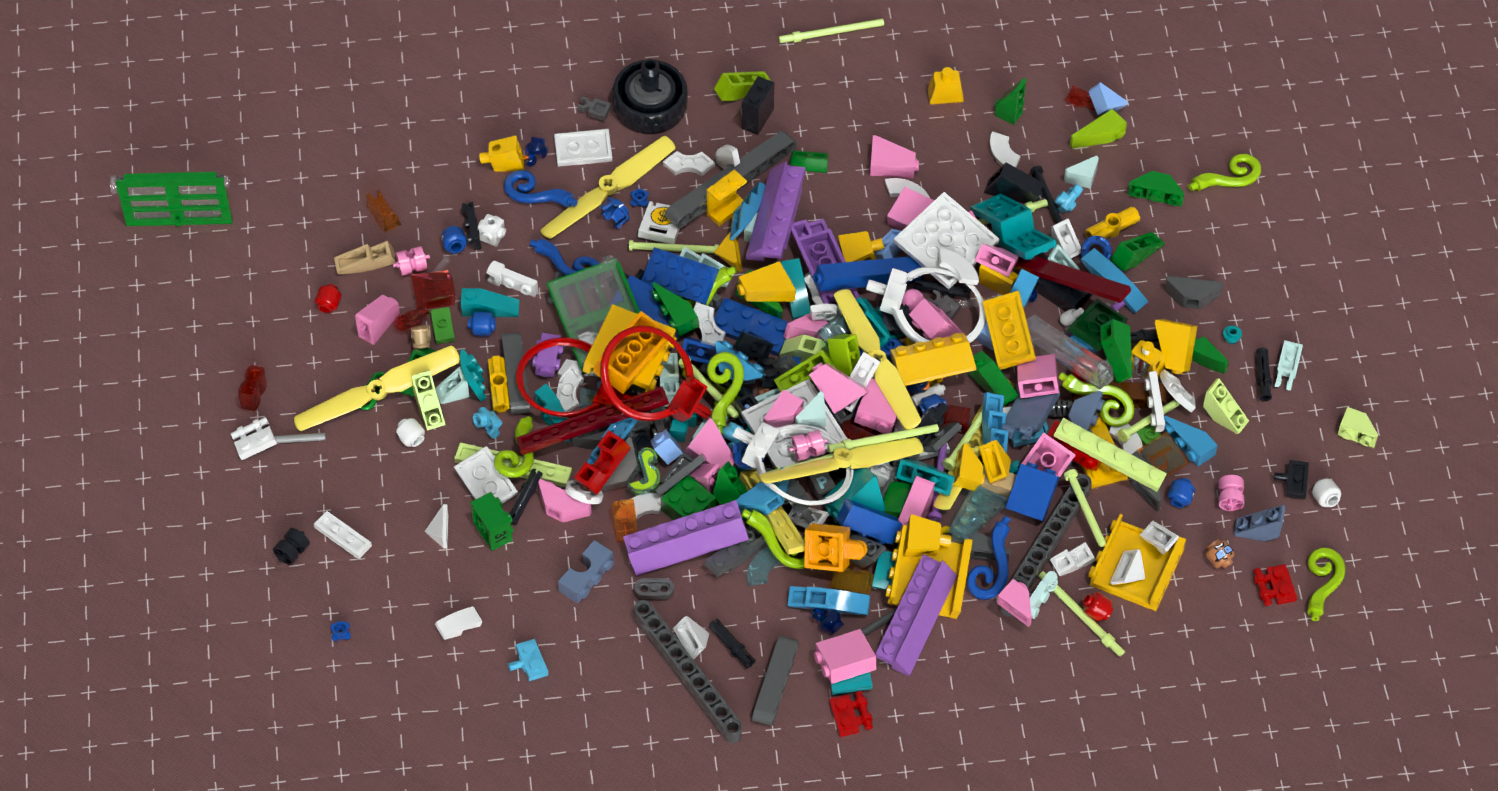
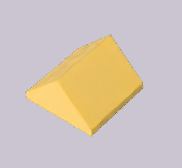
M981 264L978 283L1000 295H1005L1011 292L1018 274L1012 271L1010 276L1007 277Z

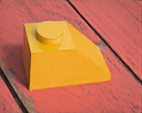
M966 443L957 452L953 485L975 491L984 482V466Z

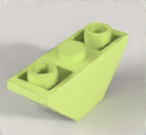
M803 334L786 339L779 357L789 354L791 357H800V362H803L821 350L829 354V349L823 340Z
M430 370L411 375L414 396L426 430L444 426L445 421Z
M1217 378L1206 391L1203 407L1213 421L1239 434L1249 420L1222 381Z

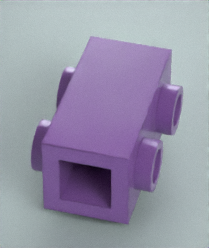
M542 333L541 340H537V344L548 339L561 338V336ZM564 346L549 347L538 352V356L534 355L532 366L536 367L535 375L554 377L555 371L560 369L561 359H558V356L563 354Z

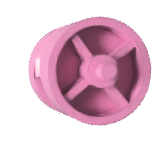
M421 246L411 248L410 252L403 250L395 253L397 261L393 264V267L399 268L401 276L412 274L413 270L417 272L427 270L426 261L430 256L424 254Z
M819 430L807 433V436L803 434L792 436V448H789V451H793L797 461L808 459L810 455L813 457L824 455V443H828L827 439L823 440Z
M1237 475L1221 477L1218 481L1220 492L1219 507L1225 511H1238L1242 509L1245 505L1244 495L1242 494L1244 491L1243 478Z

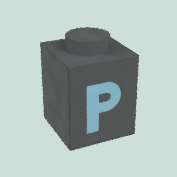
M829 472L810 475L809 488L816 501L824 500V497L835 487Z

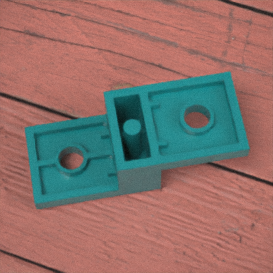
M1002 194L970 206V210L975 216L991 223L993 234L999 238V242L996 245L1025 260L1032 259L1035 255L1048 252L1051 248L1056 247L1055 239L1034 228L1030 208Z

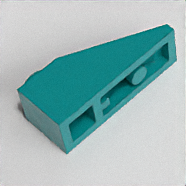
M462 288V317H472L475 311L491 312L493 317H519V299L481 288Z
M911 458L900 460L896 478L913 484L916 476L934 482V491L950 496L955 476Z

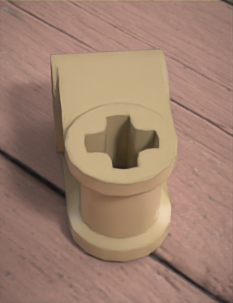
M430 325L411 326L413 348L430 347Z

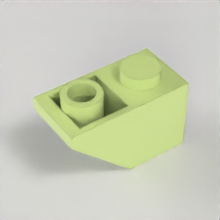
M1347 407L1338 435L1344 439L1361 443L1363 446L1374 448L1378 434L1367 414Z

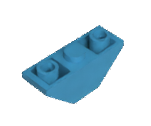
M719 340L715 343L716 353L729 352L739 358L744 369L743 381L764 378L766 376L762 366L757 363H750L747 355L741 351L735 352L732 349L733 345L726 340L723 342ZM728 362L719 363L720 372L723 373L726 368L731 370L730 379L733 381L734 370L732 365Z
M789 480L774 482V485L786 493ZM759 482L751 490L740 495L736 501L741 513L744 509L750 512L754 509L761 514L768 515L784 504L785 498L771 490L763 482Z

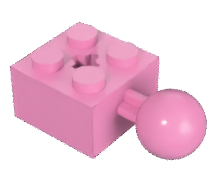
M916 289L905 291L902 304L903 306L906 304L909 307V315L913 319L912 324L919 330L922 329L924 331L923 335L926 339L931 341L937 337L944 338L955 333H963L941 308L925 299L920 291Z

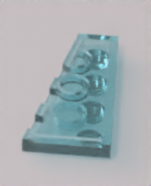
M980 486L975 491L970 490L950 526L949 533L967 540L1005 508L1009 498Z

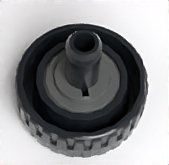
M647 59L629 64L619 72L613 84L612 100L616 117L624 126L638 133L658 134L672 129L681 121L687 110L688 89L684 76L674 66L660 60Z

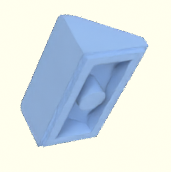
M891 229L882 238L885 249L874 252L876 259L895 258L902 249L893 242L894 238L901 232L900 230Z

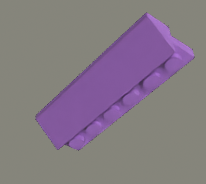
M785 161L770 170L746 253L747 260L764 261L765 257L782 259L784 249H787L801 198L802 184L806 173L805 167L790 166Z
M805 219L793 223L792 235L812 279L818 265L846 262L831 229H828L824 219L810 223ZM850 288L849 290L857 300L859 298L857 288ZM818 290L824 304L838 305L834 298V293L839 290Z
M736 500L623 536L636 576L749 540Z
M923 554L875 654L876 658L891 664L892 669L907 676H910L957 577L943 560L939 562Z

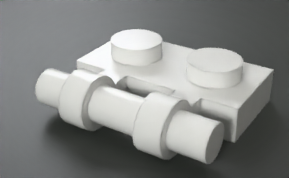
M266 417L260 420L255 419L253 423L245 427L240 426L231 433L233 440L241 437L240 440L234 442L241 460L277 444L270 426L263 429V426L269 424ZM257 430V432L247 436L248 433Z

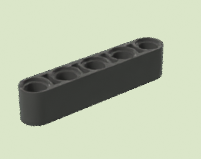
M521 332L502 334L511 415L530 413V404L521 395L516 382L517 367L523 357ZM524 369L523 382L528 394L526 371Z
M779 635L754 709L752 721L773 726L798 650L799 640Z

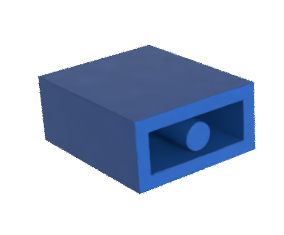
M1027 462L1026 465L1021 464L1006 508L1045 521L1060 477L1056 476V471L1045 468V471L1038 470V465L1030 462Z

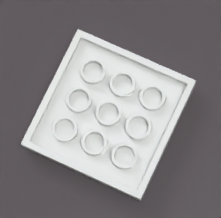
M943 192L894 238L893 242L920 266L949 270L939 266L938 251L940 248L961 255L974 266L977 263L974 260L981 245L984 243L995 246L999 242V238ZM930 273L948 290L958 281L957 278L950 275Z
M810 379L786 390L804 400L803 408L818 394ZM781 393L741 412L753 435H755L764 417ZM825 404L826 427L817 428L830 433L840 442L847 439ZM792 436L780 440L776 437L766 454L774 468L778 466L786 467L816 457L810 455L808 459L797 461L795 453L789 451V448H792ZM824 443L825 453L828 452L827 445H830L829 443Z

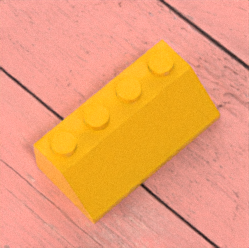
M955 333L944 338L937 337L931 341H920L913 345L898 346L890 350L892 364L897 368L905 386L976 370L971 347L964 333Z

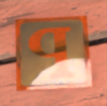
M1168 432L1137 450L1148 464L1167 473L1165 478L1189 464Z

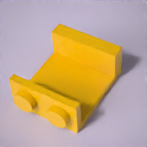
M736 170L731 171L707 189V216L719 227L733 217V212L743 201L737 194V190L746 184L747 180Z

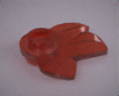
M426 309L411 310L397 316L396 320L393 321V325L398 331H403L410 327L421 325L420 319L430 313Z

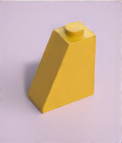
M780 261L738 277L737 290L740 296L743 295L746 302L795 301L796 289Z
M1156 319L1155 326L1161 351L1164 354L1165 368L1172 369V373L1183 374L1185 371H1190L1197 326L1165 319Z

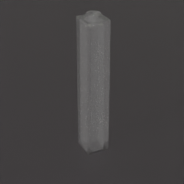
M1034 314L1027 319L1034 346L1048 355L1055 354L1056 361L1099 390L1114 380L1110 364Z

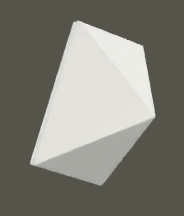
M443 504L425 530L443 548H448L449 514L447 504Z
M1139 549L1123 552L1110 581L1112 585L1145 579L1142 556Z
M685 616L673 628L679 641L693 660L706 648L709 633L688 616Z

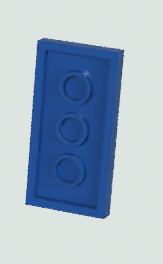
M654 247L641 281L650 286L655 282L675 295L706 305L719 269Z
M728 298L724 299L714 317L716 325L726 332V337L737 341L741 331L747 333L751 331L774 344L770 354L775 356L780 354L786 340L784 333L787 324L790 323Z

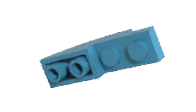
M790 586L787 606L868 616L870 595L819 587Z

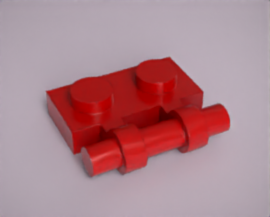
M1286 564L1267 567V575L1262 574L1260 568L1253 570L1255 575L1254 581L1259 587V596L1265 606L1271 605V599L1275 598L1277 605L1296 602L1297 595ZM1267 583H1270L1272 590L1267 589Z
M862 691L855 693L856 700L854 701L850 700L849 694L829 699L839 737L859 733V725H864L866 730L873 728V718L871 713L868 712V702L866 697L863 696ZM856 709H859L861 713L858 717L854 713Z

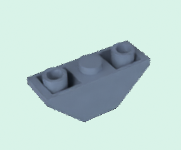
M1097 391L1076 399L1068 415V420L1092 433L1090 429L1092 426H1096L1099 417L1097 412L1098 410L1102 411V406L1105 400H1102L1103 392Z
M1281 505L1236 518L1234 535L1262 542L1279 538L1285 506Z

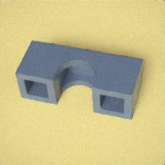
M595 540L582 554L583 564L589 567V569L585 572H577L569 568L558 581L559 592L577 604L582 598L585 599L588 596L593 585H597L601 581L602 575L614 565L613 552Z

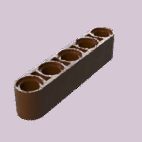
M1081 381L1086 384L1116 386L1129 395L1134 408H1148L1147 397L1150 396L1149 390H1145V383ZM1159 383L1163 407L1166 405L1165 386ZM1072 393V402L1074 403L1076 399H1079L1087 395H1077ZM1111 395L1102 396V400H1105V402L1115 400L1119 403V408H1124L1122 402Z

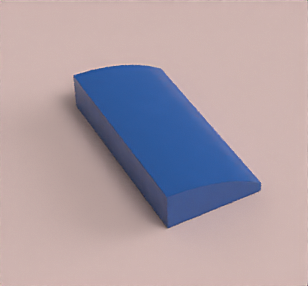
M631 275L627 281L639 311H642L654 321L670 327L668 316L664 317L660 310L661 304L659 301L655 302L651 294L653 287ZM620 289L609 306L624 301ZM675 332V336H674V337H677V340H678V338H679L680 336L678 335L677 332Z

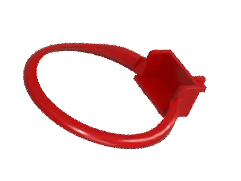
M634 326L619 332L606 346L600 365L601 381L609 400L623 414L641 421H656L673 416L680 422L690 419L693 412L704 420L711 416L712 410L700 403L707 386L694 378L689 356L682 346L669 334L650 326ZM650 332L662 336L676 348L683 361L686 380L682 381L671 403L664 411L656 413L635 411L626 406L617 397L611 386L608 366L612 351L623 338L633 333Z
M566 337L542 341L531 347L518 364L516 371L517 387L523 398L541 412L562 418H573L612 404L604 391L602 383L593 399L594 403L592 405L572 412H558L541 407L529 397L524 388V369L534 355L553 346H572L589 353L592 345L585 341ZM612 386L613 391L621 401L631 397L622 394Z

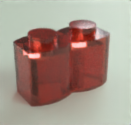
M250 365L245 372V381L241 383L238 395L242 409L255 411L261 402L260 395L266 390L267 380L264 367Z

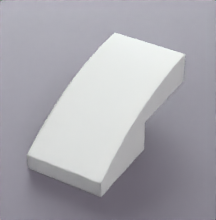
M1086 542L1069 552L1066 549L1050 559L1059 576L1079 570L1096 560Z
M472 606L440 619L435 623V626L445 640L461 636L464 630L481 626L482 620Z

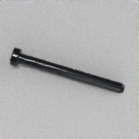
M1035 166L1030 170L1032 177L1043 183L1041 191H1043V196L1047 200L1050 212L1057 224L1062 221V218L1042 175L1044 172L1042 166Z

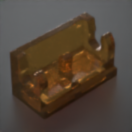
M380 190L377 191L378 195L373 198L371 193L366 195L367 207L384 232L401 225L398 216L388 205Z
M634 499L611 503L617 542L624 541L623 536L638 532Z

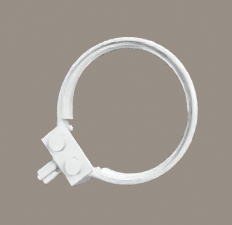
M921 267L906 273L892 268L887 285L869 279L866 290L884 295L880 311L892 314L900 330L915 343L920 341L926 342L930 340L917 334L909 325L903 311L899 310L907 286L905 283L908 280L912 281L918 276L929 273H941L957 278L952 271L934 267ZM966 284L974 292L979 306L978 323L975 329L966 336L970 344L981 333L986 315L982 302L983 298L973 284Z
M762 422L755 435L739 427L736 428L733 437L748 444L742 462L756 468L758 475L766 473L762 458L765 457L776 437L780 440L789 436L807 434L808 432L819 430L823 440L827 439L829 444L840 443L830 433L804 424H791L774 428ZM851 466L847 467L842 487L834 494L825 497L824 500L818 501L798 499L786 494L774 483L764 484L790 501L804 505H823L837 500L846 493L852 483L854 470L851 469Z

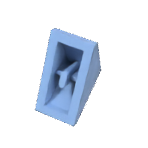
M1101 82L1089 90L1097 115L1105 114L1111 109L1117 112L1128 104V101Z

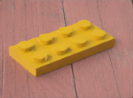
M1015 291L982 301L998 368L1002 370L1037 360L1020 292Z
M1097 413L1099 416L1095 427L1092 426L1090 431L1094 435L1115 445L1100 413ZM1104 463L1100 464L1097 471L1086 469L1081 465L1084 474L1091 478V489L1128 479V476Z

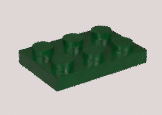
M1096 299L1070 325L1068 331L1100 351L1103 348L1101 345L1100 326L1112 319L1126 324L1128 318L1099 299Z

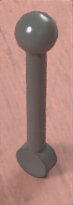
M899 466L893 467V473L881 491L882 499L896 476Z

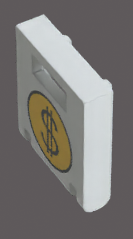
M650 201L638 230V237L675 244L680 228H677L665 217V212L671 205L656 203V206H654V202ZM650 228L667 231V233L663 234L659 232L650 231Z

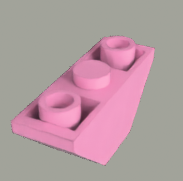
M542 479L538 481L539 493L546 515L561 522L591 515V504L572 498L565 492V489L555 486L550 481Z

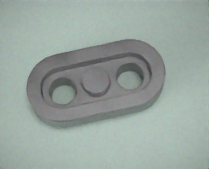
M642 578L636 581L634 591L635 595L640 599H669L674 594V584L666 578Z

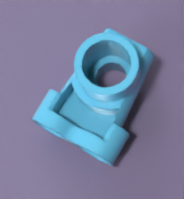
M1075 184L1073 187H1070L1067 193L1062 191L1054 201L1058 205L1057 209L1063 214L1067 211L1071 212L1077 204L1074 201L1080 196L1083 188Z
M481 407L477 413H474V425L477 428L484 427L492 439L497 438L500 434L498 429L502 425V421L495 412L489 411L486 407Z

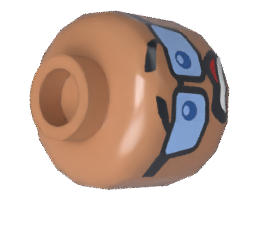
M1217 539L1206 548L1208 550L1206 557L1215 568L1223 567L1226 569L1234 563L1232 559L1235 556V552L1226 540L1220 541Z

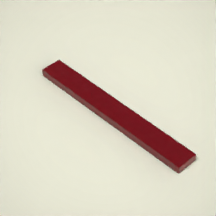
M1037 256L1029 260L1019 257L1014 267L1016 270L1021 271L1023 269L1038 277L1121 303L1131 292V288L1128 285Z
M663 386L622 400L629 408L642 413L669 404ZM613 404L524 434L516 437L521 454L525 455L630 417L619 411Z

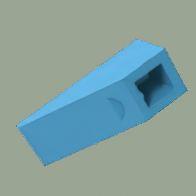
M1164 416L1165 426L1163 433L1174 441L1177 448L1182 449L1189 461L1194 462L1198 467L1216 455L1218 445L1206 432Z

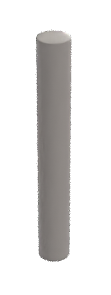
M325 433L274 436L277 444L326 440Z

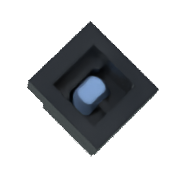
M752 393L735 400V409L740 416L739 421L743 426H745V420L741 412L758 404Z

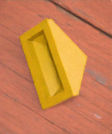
M729 232L714 253L731 267L734 266L740 273L743 270L737 238L733 241L730 240L731 232Z
M994 440L980 446L979 449L989 482L992 484L1008 477L1011 459L999 442Z

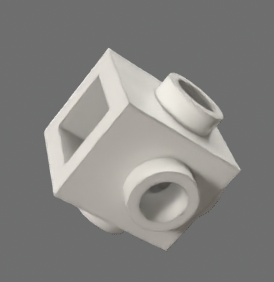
M487 214L484 220L479 222L480 241L497 247L506 233L504 220L498 216Z

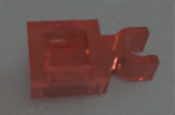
M1072 86L1065 101L1081 108L1085 105L1088 109L1095 111L1092 99L1088 96L1089 92Z

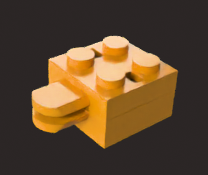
M812 523L805 529V568L843 572L850 565V559L861 560L867 553L868 548L864 541L850 539V527Z

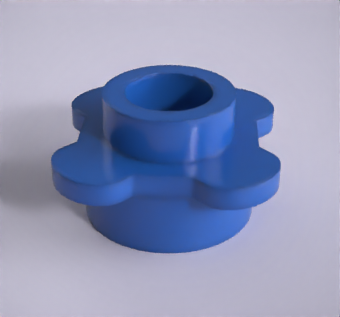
M636 189L631 192L632 200L630 204L632 206L642 205L645 207L649 204L647 200L649 193L647 191Z
M343 621L333 623L330 626L333 633L331 639L333 641L350 639V624Z

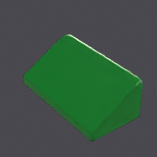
M793 150L791 166L805 167V170L809 172L826 173L829 154Z
M892 481L883 500L885 511L883 512L899 518L912 484Z

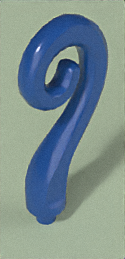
M519 170L505 178L504 190L514 201L528 204L556 202L565 207L570 205L575 207L578 204V200L574 199V194L562 189H552L530 194L521 193L531 191L536 185V178L531 172ZM517 180H528V183L518 185L519 191L514 189L513 185Z
M541 238L538 241L532 239L530 242V246L535 248V252L548 257L564 276L583 270L584 266L582 265L584 264L589 266L600 264L592 257L582 256L574 260L573 270L565 263L558 248L551 242ZM593 278L583 282L593 281Z
M1003 516L1001 522L996 521L991 535L992 549L998 566V576L994 585L989 589H981L976 584L978 574L985 575V582L987 584L993 581L994 573L988 566H975L967 576L968 590L978 599L986 600L997 596L1007 583L1008 560L1004 543L1010 527L1007 525L1011 519Z

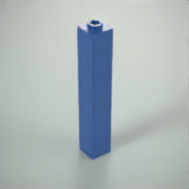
M911 257L818 265L813 274V281L819 291L867 287L869 279L887 285L892 268L909 273L922 266ZM916 278L912 281L908 280L906 283H914Z

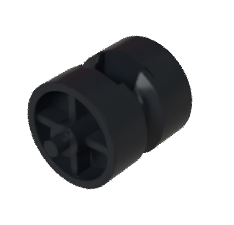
M290 528L284 535L285 540H280L274 546L273 553L279 562L282 561L287 565H293L299 558L297 553L304 552L310 545V541L303 531Z

